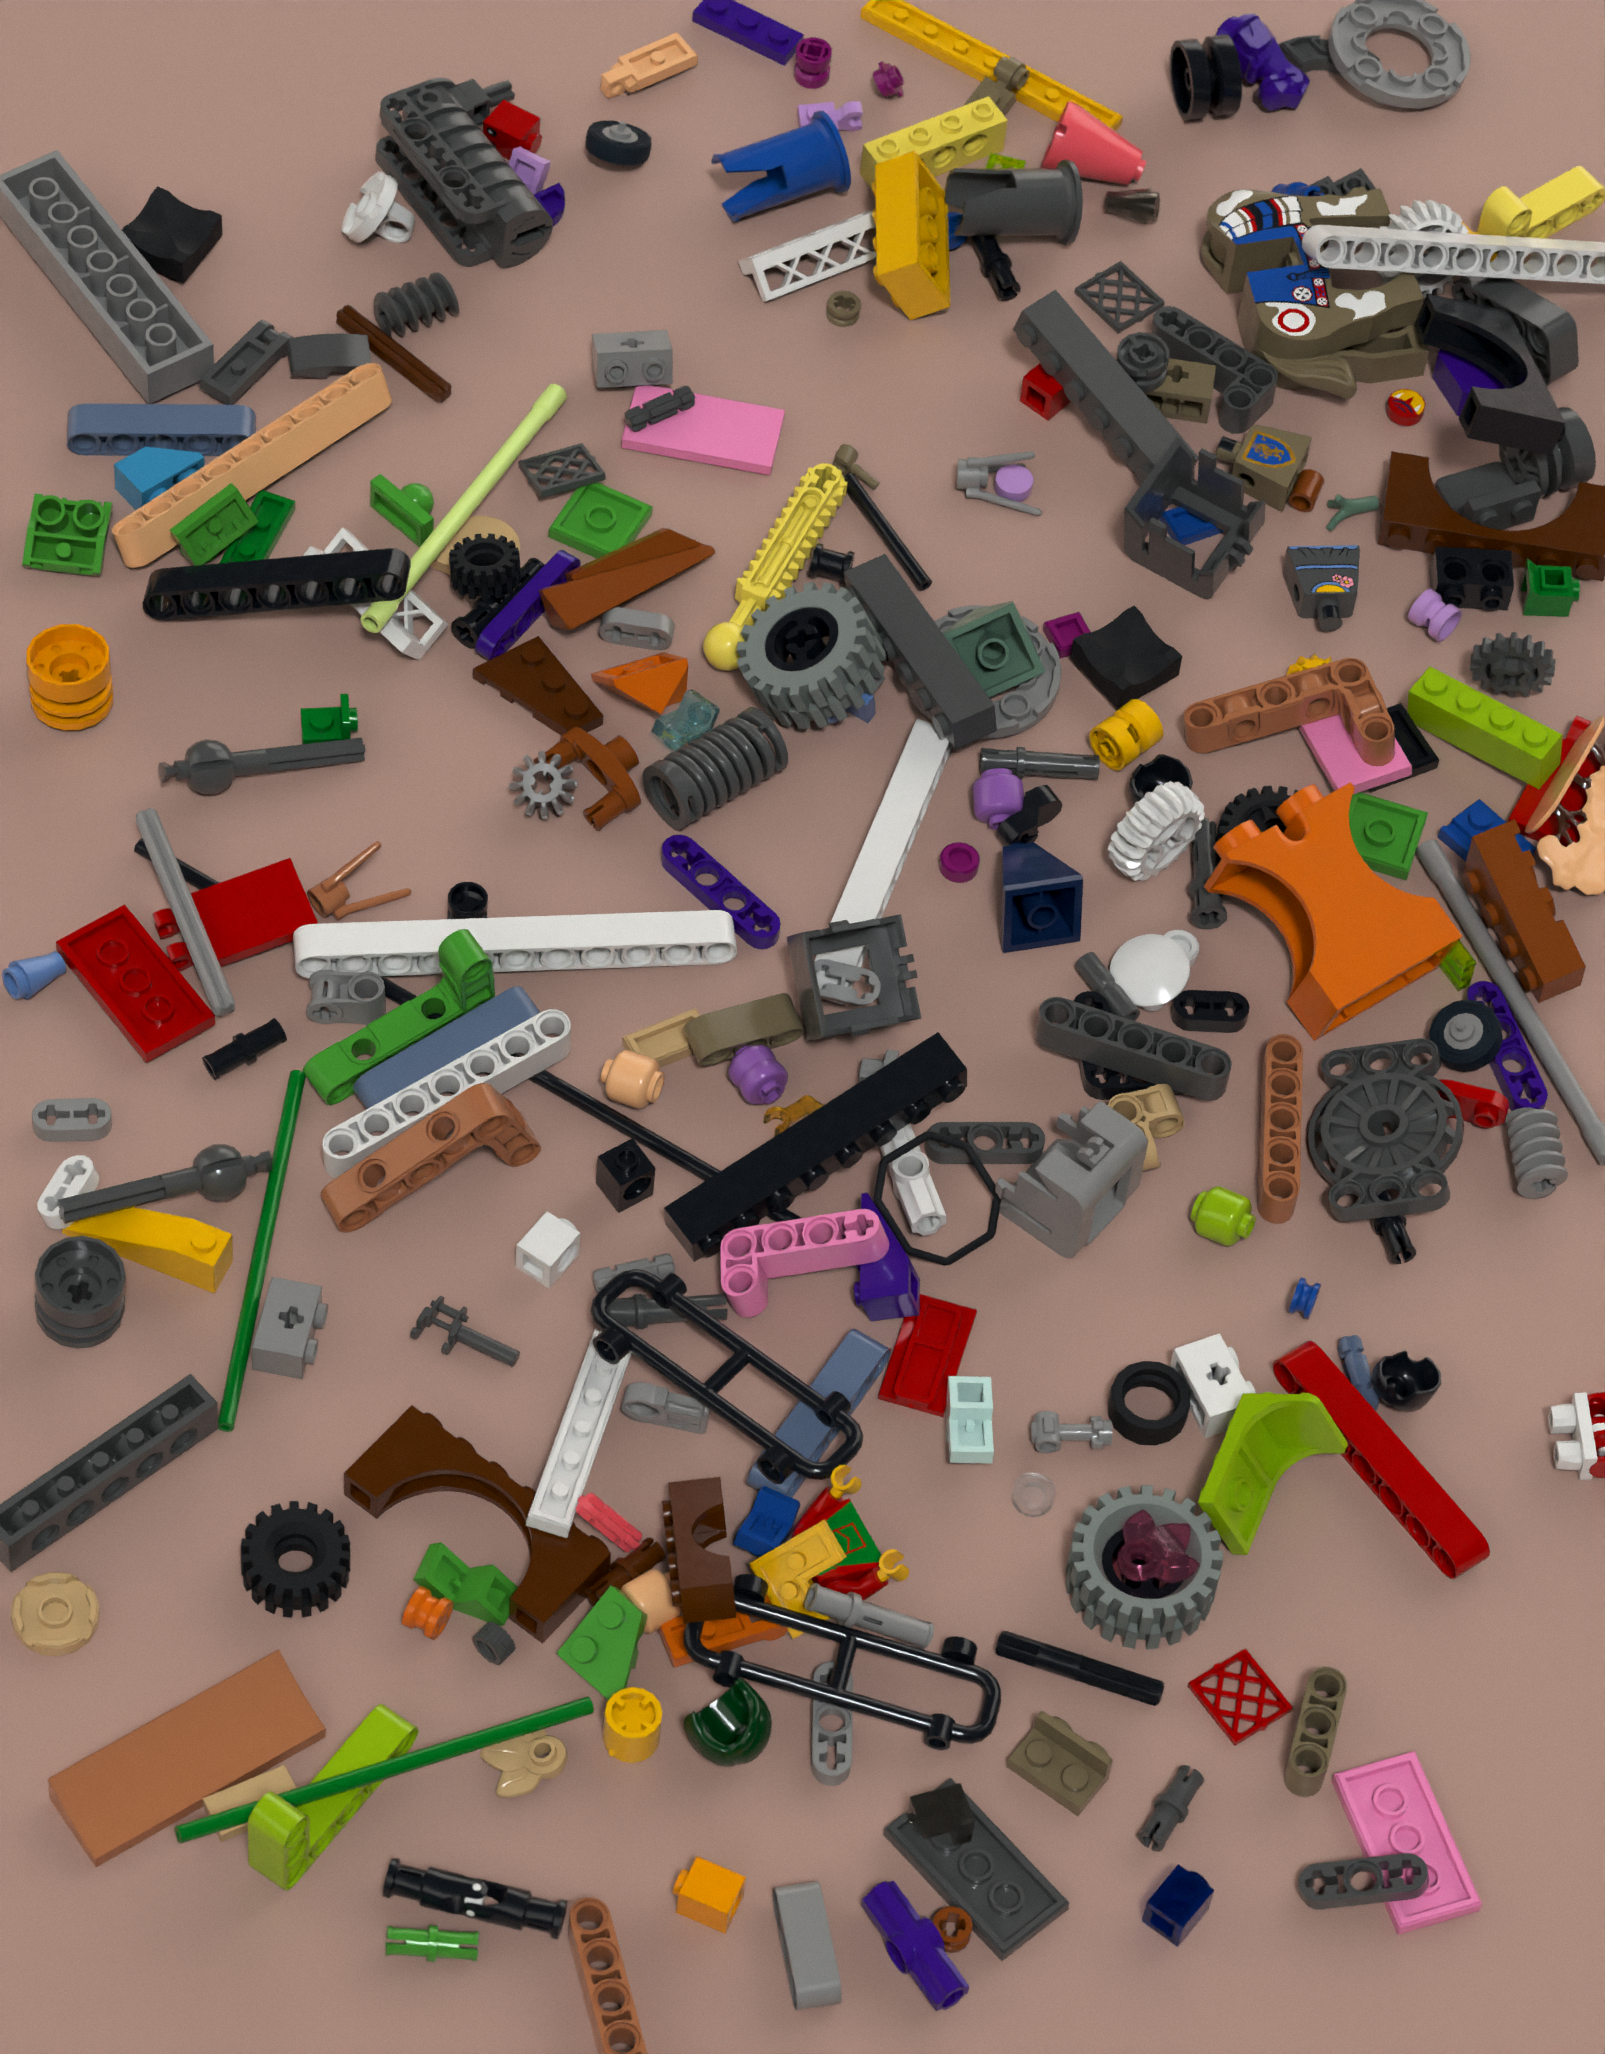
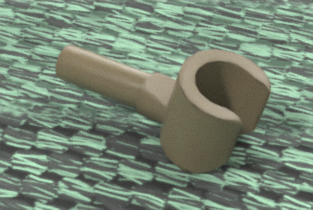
M842 444L836 453L833 466L837 467L838 470L840 469L842 475L853 473L854 476L875 490L880 482L855 463L858 458L857 451L850 445Z

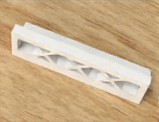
M873 210L863 212L738 261L742 274H753L762 302L874 260L877 258L875 250L870 251L860 246L865 231L874 227L876 229L872 214ZM855 235L853 242L847 239L848 237ZM835 242H840L850 247L845 261L840 264L827 258ZM823 247L821 254L815 251ZM857 251L863 254L854 258ZM804 254L818 260L814 272L810 276L795 270L800 257ZM791 260L789 267L782 264L786 261ZM824 264L831 266L828 269L822 270ZM776 267L786 272L781 286L770 291L763 270ZM793 276L799 279L790 283Z
M342 527L324 551L310 546L303 556L338 553L346 542L353 547V551L369 549L349 530ZM411 589L404 598V611L395 612L381 629L380 633L401 653L420 660L448 626V623ZM373 602L351 605L363 615ZM413 604L418 608V610H413ZM426 616L433 624L424 636L419 639L413 634V617Z

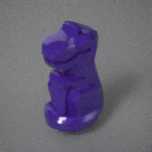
M1244 14L1240 17L1232 16L1225 20L1218 28L1216 35L1227 34L1232 39L1238 54L1242 78L1251 84H1254L1257 80H1262L1256 93L1258 99H1261V104L1269 111L1281 107L1297 108L1306 94L1310 80L1302 70L1292 65L1286 59L1269 27L1256 14Z

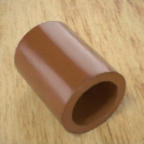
M1302 470L1290 494V505L1301 512L1312 511L1324 485L1323 476L1315 470Z

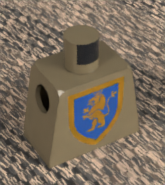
M1254 425L1250 427L1243 443L1223 436L1217 448L1216 456L1218 459L1233 464L1231 475L1244 481L1245 494L1259 501H1265L1266 505L1283 512L1297 478L1307 463L1312 437Z

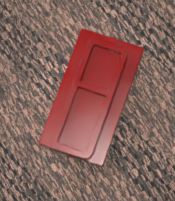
M920 1294V1315L904 1317L878 1399L943 1417L946 1410L948 1377L957 1376L977 1310Z

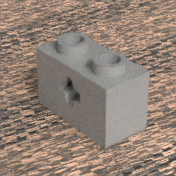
M667 330L592 334V369L597 388L673 384V349Z
M276 1277L271 1278L252 1346V1370L303 1379L306 1365H314L318 1350V1340L314 1339L316 1328L323 1329L327 1318L328 1304L322 1303V1286Z

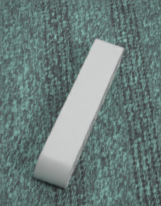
M557 1009L543 1011L332 1128L325 1134L322 1142L326 1172L333 1178L339 1177L473 1085L488 1083L502 1094L561 1061L571 1050V1022L569 1017ZM550 1033H555V1034H558V1035H560V1036L555 1037V1038H550V1037H547V1036H545V1035L550 1034ZM514 1053H523V1054H525L524 1056H521V1057L511 1056V1054H514ZM480 1072H487L490 1075L480 1077L476 1074ZM444 1092H453V1093H456V1094H454V1095H452V1096H443V1095H440L441 1093H444ZM410 1111H417L420 1113L416 1116L406 1115V1113ZM374 1131L385 1132L380 1136H373L370 1134ZM338 1151L350 1152L344 1156H338L334 1154Z

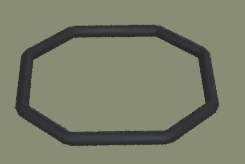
M933 1131L924 1132L884 1156L879 1163L873 1197L874 1204L905 1253L910 1256L944 1266L953 1264L994 1237L1001 1199L995 1192V1183L972 1146L965 1141ZM928 1139L963 1149L993 1196L988 1232L948 1257L911 1247L882 1201L887 1165Z

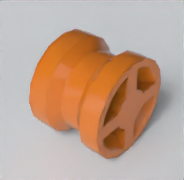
M420 1586L406 1606L402 1617V1624L410 1629L418 1627L424 1631L426 1637L435 1640L444 1630L451 1616L454 1602L446 1597L438 1599L432 1596L430 1589Z

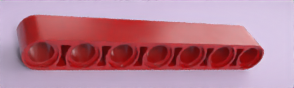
M1306 1341L1274 1361V1374L1288 1394L1310 1393L1321 1400L1348 1442L1346 1451L1341 1456L1442 1573L1450 1579H1456L1490 1556L1489 1545L1480 1530L1315 1342Z

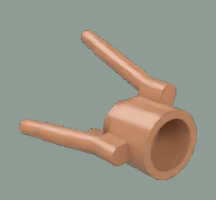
M379 841L374 842L366 850L354 857L330 878L325 879L307 891L311 905L321 917L326 918L333 914L336 920H340L349 913L391 902L411 894V889L405 888L346 905L345 900L350 898V894L342 880L381 848Z

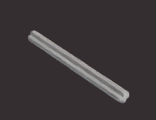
M153 808L139 811L136 814V824L213 1012L217 1016L229 1014L235 1010L234 998L158 813Z

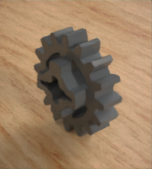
M1512 632L1508 638H1505L1501 633H1496L1495 640L1484 637L1482 645L1475 644L1473 654H1471L1470 671H1473V681H1481L1480 687L1482 689L1492 687L1495 695L1505 691L1508 692V696L1511 698L1515 696V692H1520L1523 696L1529 697L1530 690L1541 693L1543 692V685L1550 686L1552 684L1556 659H1553L1552 649H1545L1544 641L1533 643L1532 635L1528 634L1521 639L1518 638L1516 632Z

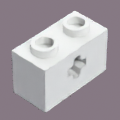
M1220 1333L1174 1348L1170 1367L1174 1368L1185 1378L1190 1389L1189 1410L1204 1438H1208L1227 1431L1229 1421L1234 1416L1242 1394L1256 1393L1252 1383L1245 1381L1239 1371V1361L1234 1349L1226 1346Z

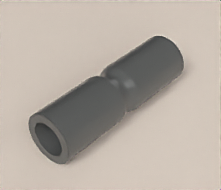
M1089 952L1079 958L1075 968L1094 992L1106 998L1110 1013L1135 1021L1140 1015L1139 1009L1121 986L1115 983L1114 977L1096 954Z

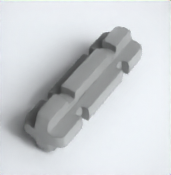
M665 1253L653 1256V1261L643 1258L617 1264L614 1270H611L609 1266L595 1269L593 1271V1284L598 1293L615 1276L623 1271L632 1269L646 1270L663 1280L669 1273L675 1274V1265L671 1255Z

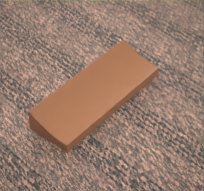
M277 1650L48 1779L49 1797L94 1866L98 1867L203 1807V1798L256 1777L326 1737V1728L298 1686L280 1651Z

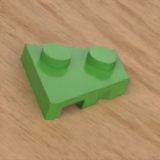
M611 1585L556 1654L609 1700L613 1694L627 1687L631 1668L635 1669L639 1653L637 1644L640 1637L643 1636L647 1614L617 1587Z

